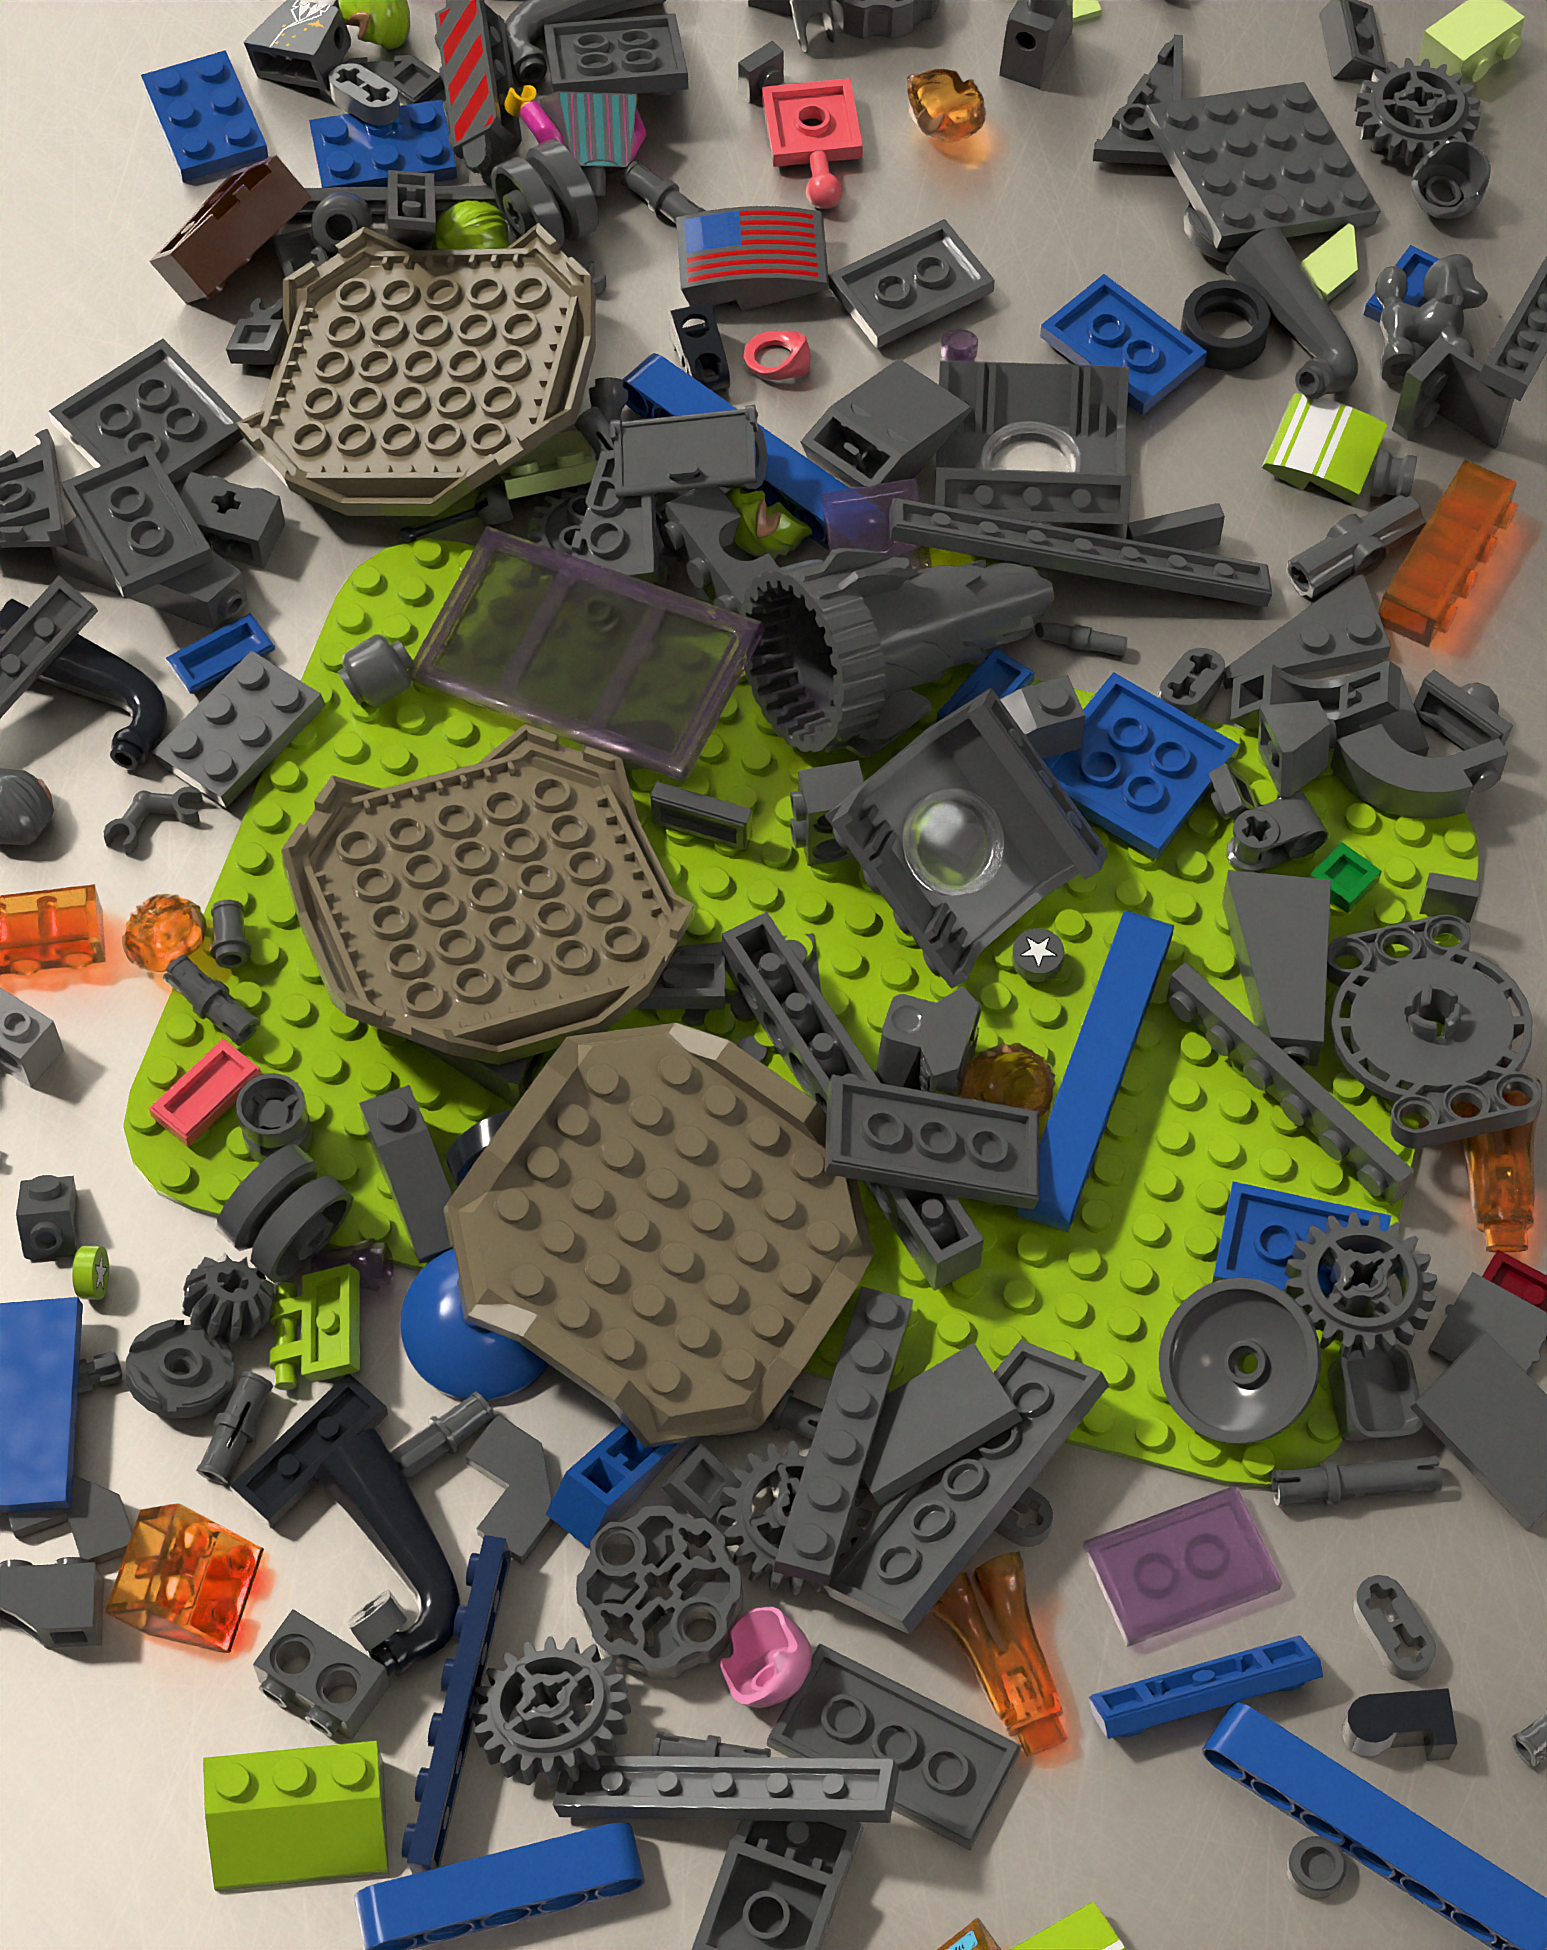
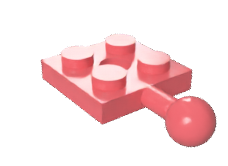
M851 79L762 87V103L773 167L810 163L812 178L806 187V195L809 202L818 209L824 210L834 207L841 199L842 186L840 181L830 174L828 162L859 159L863 156V144ZM814 118L818 119L822 124L811 127L801 122Z

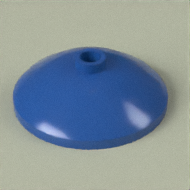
M454 1249L439 1255L428 1263L416 1276L408 1289L402 1306L400 1319L401 1338L412 1366L420 1377L435 1390L462 1401L469 1398L470 1394L475 1391L480 1393L487 1402L504 1399L522 1391L545 1371L549 1363L519 1342L465 1321L457 1284L459 1273Z

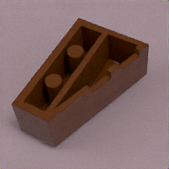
M277 155L232 172L149 262L185 303L201 298L209 301L227 285L225 279L249 262L254 256V252L306 205L312 197Z

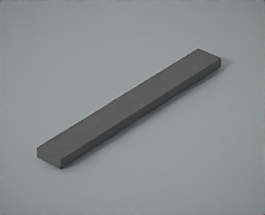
M899 498L892 499L889 510L891 541L1268 607L1272 596L1269 568L1267 564Z

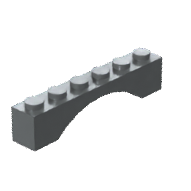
M63 1557L57 1559L55 1564L33 1565L29 1561L18 1559L6 1560L0 1563L1 1622L26 1633L44 1648L102 1646L104 1580L96 1562H89L80 1557Z

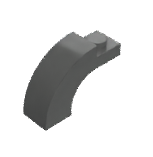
M1387 660L1346 677L1332 680H1311L1288 674L1272 663L1233 679L1230 720L1258 734L1260 705L1319 701L1327 718L1334 720L1337 739L1370 728L1371 721L1399 711L1401 669L1392 661Z
M1379 724L1337 739L1330 767L1351 792L1376 808L1404 817L1435 819L1465 813L1471 791L1476 793L1486 791L1500 781L1508 752L1498 738L1446 757L1420 756L1399 746L1388 735L1383 725Z

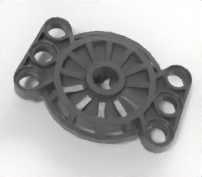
M1450 914L1437 915L1343 936L1333 940L1328 945L1327 978L1331 983L1340 987L1333 1002L1331 1033L1335 1050L1346 1069L1361 1084L1386 1099L1396 1101L1391 1111V1135L1397 1143L1412 1149L1429 1147L1525 1125L1532 1122L1538 1116L1541 1104L1542 1089L1539 1082L1531 1075L1519 1072L1531 1048L1533 1019L1528 1001L1517 983L1498 965L1476 953L1469 952L1470 927L1460 917ZM1448 933L1458 937L1461 942L1453 947H1443L1435 943L1433 938L1439 934ZM1393 944H1400L1409 948L1411 953L1404 958H1394L1387 955L1384 949ZM1351 955L1358 958L1362 964L1354 969H1344L1336 965L1334 961L1340 956ZM1487 976L1491 977L1498 985H1495ZM1509 997H1511L1519 1009L1520 1016H1513L1510 1003L1508 1002ZM1347 999L1352 1005L1350 1018H1340L1341 1010ZM1436 1022L1444 1025L1443 1036L1436 1037ZM1523 1033V1041L1518 1053L1512 1051V1041ZM1343 1038L1350 1042L1352 1054L1346 1046ZM1509 1091H1520L1527 1094L1531 1101L1524 1106H1513L1505 1102L1502 1096ZM1468 1102L1477 1106L1481 1112L1472 1118H1464L1456 1115L1451 1108L1457 1103ZM1408 1114H1419L1427 1118L1429 1124L1422 1129L1414 1130L1404 1126L1400 1119Z

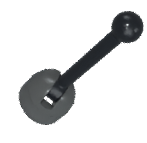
M499 483L482 490L475 500L474 508L417 528L405 526L400 529L398 539L402 544L412 543L420 536L478 517L485 523L495 525L513 519L503 487Z

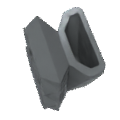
M964 986L936 1003L905 994L893 997L881 1034L875 1074L881 1084L961 1097L978 1041L979 1028L977 1026L982 1003L977 1002Z

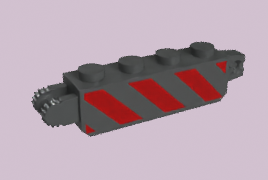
M446 0V7L435 13L437 27L435 42L440 50L442 67L439 68V73L445 86L446 100L444 101V108L449 117L451 130L448 140L455 155L460 159L464 158L466 160V167L474 174L480 173L482 181L486 185H492L491 173L493 168L507 161V156L514 153L522 141L519 117L509 114L504 106L509 89L514 88L505 21L484 0Z

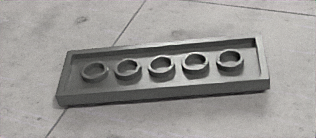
M1020 1340L994 1371V1375L1016 1407L1022 1421L891 1498L835 1566L829 1586L823 1585L828 1595L911 1635L1109 1387L1102 1371Z

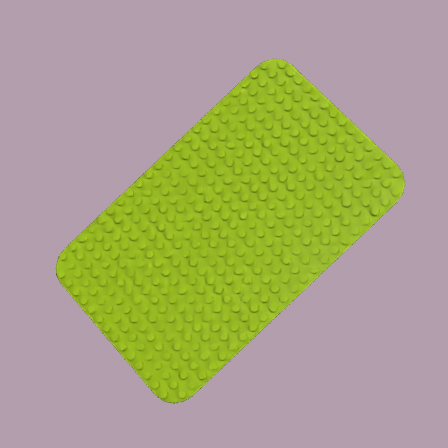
M422 538L412 543L385 548L353 570L334 599L301 678V682L321 693L326 706L263 770L203 915L207 924V929L204 932V942L202 941L198 926L186 954L208 977L215 982H223L229 988V995L245 1010H248L253 1016L258 1018L260 1024L255 1027L257 1030L250 1039L241 1045H236L207 1017L206 1019H201L193 1012V1005L181 993L172 988L129 1092L123 1128L134 1167L158 1195L191 1211L218 1218L225 1203L236 1188L260 1164L251 1157L245 1146L242 1129L237 1117L236 1103L189 1147L153 1119L149 1108L215 1045L222 1039H225L261 1069L262 1075L277 1073L288 1076L298 1083L304 1093L313 1135L310 1149L306 1154L319 1165L317 1178L330 1175L353 1196L352 1207L348 1215L325 1246L420 1272L428 1263L434 1260L431 1259L419 1264L366 1135L359 1103L410 1085L430 1133L452 1195L458 1186L455 1184L446 1163L449 1148L460 1135L473 1125L494 1114L514 1109L515 1105L507 1103L412 1040L347 1017L331 1002L300 927L282 863L281 849L298 824L305 825L315 810V799L332 775L384 789L477 764L524 724L558 735L559 745L582 752L583 735L593 728L640 722L666 723L675 730L674 760L667 765L625 770L639 822L675 894L694 904V918L678 946L722 942V933L768 912L781 934L787 936L785 940H796L804 945L807 952L806 961H808L813 953V943L805 934L814 933L821 994L874 1074H876L882 1028L893 997L905 994L936 1003L964 986L977 1002L982 1003V1009L977 1026L979 1028V1036L975 1054L961 1098L1038 1111L1039 1144L1124 911L1127 910L1175 925L1161 973L1068 1233L1017 1217L1018 1207L956 1197L984 1239L981 1264L979 1268L934 1291L864 1182L857 1180L874 1255L855 1291L801 1373L832 1381L862 1286L914 1300L911 1317L887 1394L972 1343L976 1345L994 1373L1016 1344L1022 1340L1102 1371L1109 1384V1387L1064 1443L1222 1485L1254 1488L1272 1487L1271 1475L1273 1470L1315 1468L1321 1465V1461L1327 1460L1338 1450L1343 1436L1338 1429L1328 1380L1330 1365L1341 1355V1343L1337 1340L1332 1341L1325 1349L1320 1348L1321 1371L1315 1394L1304 1413L1280 1434L1260 1442L1249 1444L1226 1443L1198 1433L1188 1426L1174 1411L1165 1395L1160 1378L1159 1350L1170 1318L1182 1302L1191 1294L1212 1283L1233 1181L1391 1215L1390 1226L1399 1222L1404 1200L1403 1196L1391 1206L1380 1195L1374 1196L1369 1193L1359 1182L1357 1174L1342 1160L1337 1161L1331 1158L1323 1150L1319 1139L1304 1125L1300 1126L1293 1123L1285 1115L1281 1104L1266 1090L1261 1091L1255 1088L1247 1080L1243 1069L1228 1055L1222 1056L1218 1054L1208 1043L1206 1035L1191 1021L1185 1022L1181 1020L1169 1005L1167 993L1171 974L1186 962L1255 1025L1222 906L1228 870L1237 871L1229 864L1226 857L1228 843L1234 837L1233 826L1235 821L1231 818L1224 819L1217 811L1211 798V794L1216 791L1214 786L1157 860L1085 818L1108 851L1102 869L1085 880L1079 874L1043 897L978 955L969 978L951 989L942 977L935 976L928 968L922 949L912 936H907L899 928L893 915V909L882 894H876L869 887L863 874L864 869L856 858L812 866L807 865L804 849H795L792 840L790 819L794 817L790 792L798 791L799 770L859 760L865 782L925 730L936 723L937 712L979 665L966 663L946 669L945 675L939 680L912 687L911 691L929 699L931 702V713L920 718L907 731L873 755L861 758L847 748L826 753L824 750L814 753L812 751L802 752L798 747L793 748L787 744L783 737L780 738L773 730V726L763 716L746 677L740 639L729 625H725L720 621L715 612L714 604L710 601L652 588V593L650 594L636 588L634 599H629L623 592H616L615 601H610L606 593L599 592L594 600L589 599V591L581 592L574 596L570 594L563 595L559 587H553L554 575L542 578L540 576V566L531 565V559L462 542L442 541L433 538ZM376 634L385 636L391 644L400 639L415 663L414 666L407 669L411 677L410 687L379 707H371L365 701L358 705L338 671L344 668L342 664L343 655ZM1034 679L1031 685L1045 681ZM1074 688L1081 707L1084 709L1096 693ZM1196 718V720L1239 744L1238 754L1229 766L1247 779L1258 807L1280 798L1258 751V733L1244 728ZM1329 749L1328 768L1298 790L1305 794L1329 833L1328 839L1313 853L1298 859L1293 858L1260 873L1309 878L1311 872L1341 842L1382 871L1379 882L1348 914L1330 901L1328 945L1333 940L1343 936L1433 917L1419 914L1429 873L1433 872L1470 880L1477 879L1478 837L1466 812L1444 818L1420 819L1399 816L1376 808L1356 796L1336 776L1330 767L1334 750ZM656 781L752 809V838L747 850L654 824L651 814V793ZM945 795L937 796L925 802L912 818L907 839L909 856L916 871L930 885L945 891H960L972 885L983 873L989 859L990 838L989 835L962 868L920 844L921 831L950 797ZM222 900L239 901L244 906L245 939L251 944V954L247 957V962L238 968L228 969L220 967L210 954V945L214 942L211 909H213L215 903ZM1035 928L1053 932L1059 937L1064 946L1063 965L1060 972L1052 979L1043 982L1029 981L1021 977L1012 964L1015 940L1023 932ZM1448 933L1439 934L1433 938L1435 943L1443 947H1453L1461 942L1458 937ZM1393 944L1384 949L1387 955L1394 958H1404L1411 953L1409 948L1400 944ZM1351 955L1340 956L1334 961L1336 965L1344 969H1354L1362 964L1358 958ZM725 970V993L734 995L739 990ZM1326 978L1324 1043L1317 1066L1307 1065L1302 1067V1069L1411 1167L1415 1148L1404 1147L1397 1143L1390 1131L1391 1111L1396 1101L1386 1099L1361 1084L1346 1069L1335 1050L1331 1033L1333 1002L1340 987L1331 983ZM1347 999L1341 1010L1340 1018H1350L1352 1005ZM730 1003L725 1004V1009H710L705 1015L704 1024L697 1027L688 1026L682 1022V1016L686 1009H632L605 1031L678 1023L730 1040L735 1045L746 1036H754L761 1046L767 1047V1056L762 1064L805 1093L757 1018L748 1022L737 1020L730 1010ZM1436 1022V1037H1440L1443 1025L1441 1023ZM1343 1038L1346 1046L1352 1054L1350 1042ZM1001 1044L1007 1045L1012 1053H1000L986 1058L979 1055V1052ZM557 1049L545 1052L533 1081ZM1408 1114L1403 1116L1400 1121L1407 1128L1420 1129L1422 1115ZM1316 1330L1320 1344L1323 1332L1321 1330ZM1251 1354L1244 1359L1243 1368L1247 1374L1254 1372L1258 1366V1360L1254 1354Z

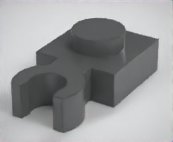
M256 298L250 306L252 319L238 320L226 347L231 364H274L283 342V298H279L276 305L269 310H265L262 298Z

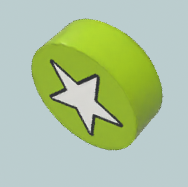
M82 1246L75 1255L72 1281L74 1291L80 1299L101 1300L106 1294L109 1281V1258L103 1246Z

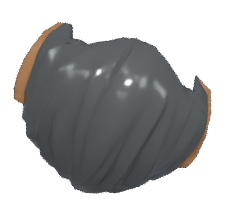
M0 768V843L27 846L30 842H35L48 821L52 818L54 808L51 793L42 779H37L25 770Z

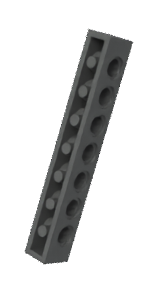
M768 912L722 933V955H725L726 972L806 1095L815 1100L826 1115L828 1084L832 1075L880 1083ZM863 1181L934 1291L980 1267L984 1239L956 1196Z

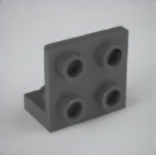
M1439 337L1406 372L1392 431L1407 440L1420 426L1427 428L1436 415L1439 414L1495 449L1502 442L1514 398L1498 396L1491 392L1487 385L1477 381L1484 365L1470 357L1463 349L1454 347Z

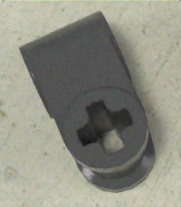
M1297 791L1291 796L1280 797L1273 802L1241 813L1234 822V837L1228 843L1226 857L1229 864L1237 871L1260 873L1293 858L1298 859L1313 853L1326 842L1329 833L1305 794Z

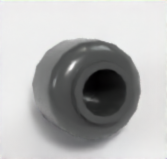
M341 191L330 194L318 204L312 215L311 228L315 240L323 249L329 253L338 254L336 244L362 227L372 230L374 220L371 209L364 199L354 193Z
M376 634L343 655L342 664L344 668L338 671L358 705L365 701L371 707H379L410 687L411 677L407 669L414 666L415 663L400 639L391 644L385 636Z

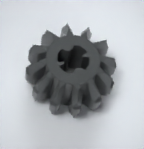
M225 1252L218 1261L204 1257L201 1264L197 1268L191 1269L190 1274L186 1277L183 1287L184 1294L181 1301L182 1314L190 1317L191 1330L205 1329L207 1331L209 1342L216 1336L224 1337L231 1346L239 1336L252 1341L259 1329H264L265 1324L270 1320L273 1311L272 1302L275 1295L273 1291L274 1283L266 1280L265 1275L259 1269L250 1268L247 1256L240 1262L232 1261Z

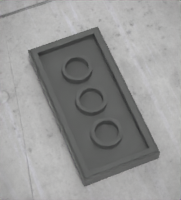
M832 1075L827 1091L825 1174L1034 1210L1039 1201V1112Z
M819 1643L812 1656L809 1674L800 1689L789 1698L767 1738L768 1747L789 1758L894 1759L899 1770L892 1811L968 1850H971L1022 1748V1745Z

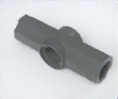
M1399 495L1361 518L1357 514L1345 516L1329 530L1324 540L1288 560L1286 571L1291 578L1292 586L1302 597L1308 595L1312 598L1351 574L1363 571L1364 576L1369 575L1382 564L1390 551L1424 532L1426 520L1421 512V506L1412 496L1404 497Z

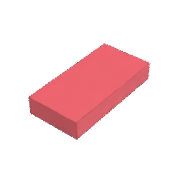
M222 1039L149 1108L151 1117L189 1147L236 1103L240 1090L248 1081L262 1075L261 1069L225 1039Z

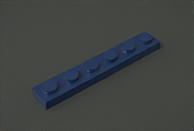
M484 1535L480 1554L472 1553L469 1558L466 1572V1585L472 1587L467 1606L460 1605L458 1607L453 1629L454 1639H459L455 1659H446L441 1677V1692L447 1693L442 1713L434 1712L428 1732V1746L434 1747L429 1768L421 1767L416 1781L415 1801L421 1803L416 1824H407L402 1841L401 1855L402 1858L408 1859L407 1863L412 1874L441 1866L474 1723L471 1708L478 1705L475 1689L483 1684L511 1563V1555L506 1538Z

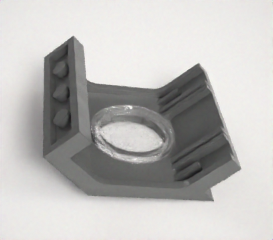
M940 360L939 385L970 405L972 411L936 452L934 505L1022 521L1129 524L1131 474H1126V419L1129 367Z
M992 688L930 726L824 815L832 825L835 839L846 853H852L864 869L863 874L869 887L876 894H882L893 909V915L899 928L907 936H912L920 946L928 968L935 976L942 977L951 989L969 978L978 955L1037 902L1079 874L1085 880L1100 871L1108 853Z

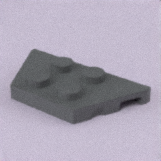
M48 429L35 434L38 445L16 458L15 453L11 450L0 456V548L60 547L68 544L55 444Z

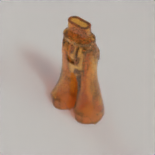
M1532 1076V1077L1536 1078V1080H1537V1081L1539 1082V1084L1541 1085V1089H1542V1083H1541V1081H1540L1537 1077ZM1509 1091L1502 1096L1505 1102L1513 1106H1524L1531 1101L1527 1094L1520 1091ZM1468 1102L1457 1103L1451 1108L1456 1115L1464 1118H1472L1481 1112L1477 1106ZM1539 1113L1530 1123L1501 1130L1502 1155L1496 1153L1494 1132L1460 1139L1466 1164L1470 1200L1477 1219L1476 1225L1477 1229L1485 1234V1246L1488 1252H1496L1497 1249L1502 1252H1522L1528 1249L1527 1230L1534 1225V1138Z
M1020 1551L994 1557L975 1568L972 1574V1580L998 1631L1006 1650L1005 1652L997 1645L986 1625L967 1572L959 1573L930 1611L951 1634L965 1655L992 1710L1007 1727L1006 1732L1008 1736H1018L1027 1757L1065 1742L1068 1738L1058 1718L1063 1714V1709L1059 1705L1055 1681L1039 1644L1030 1615L1026 1590V1574Z

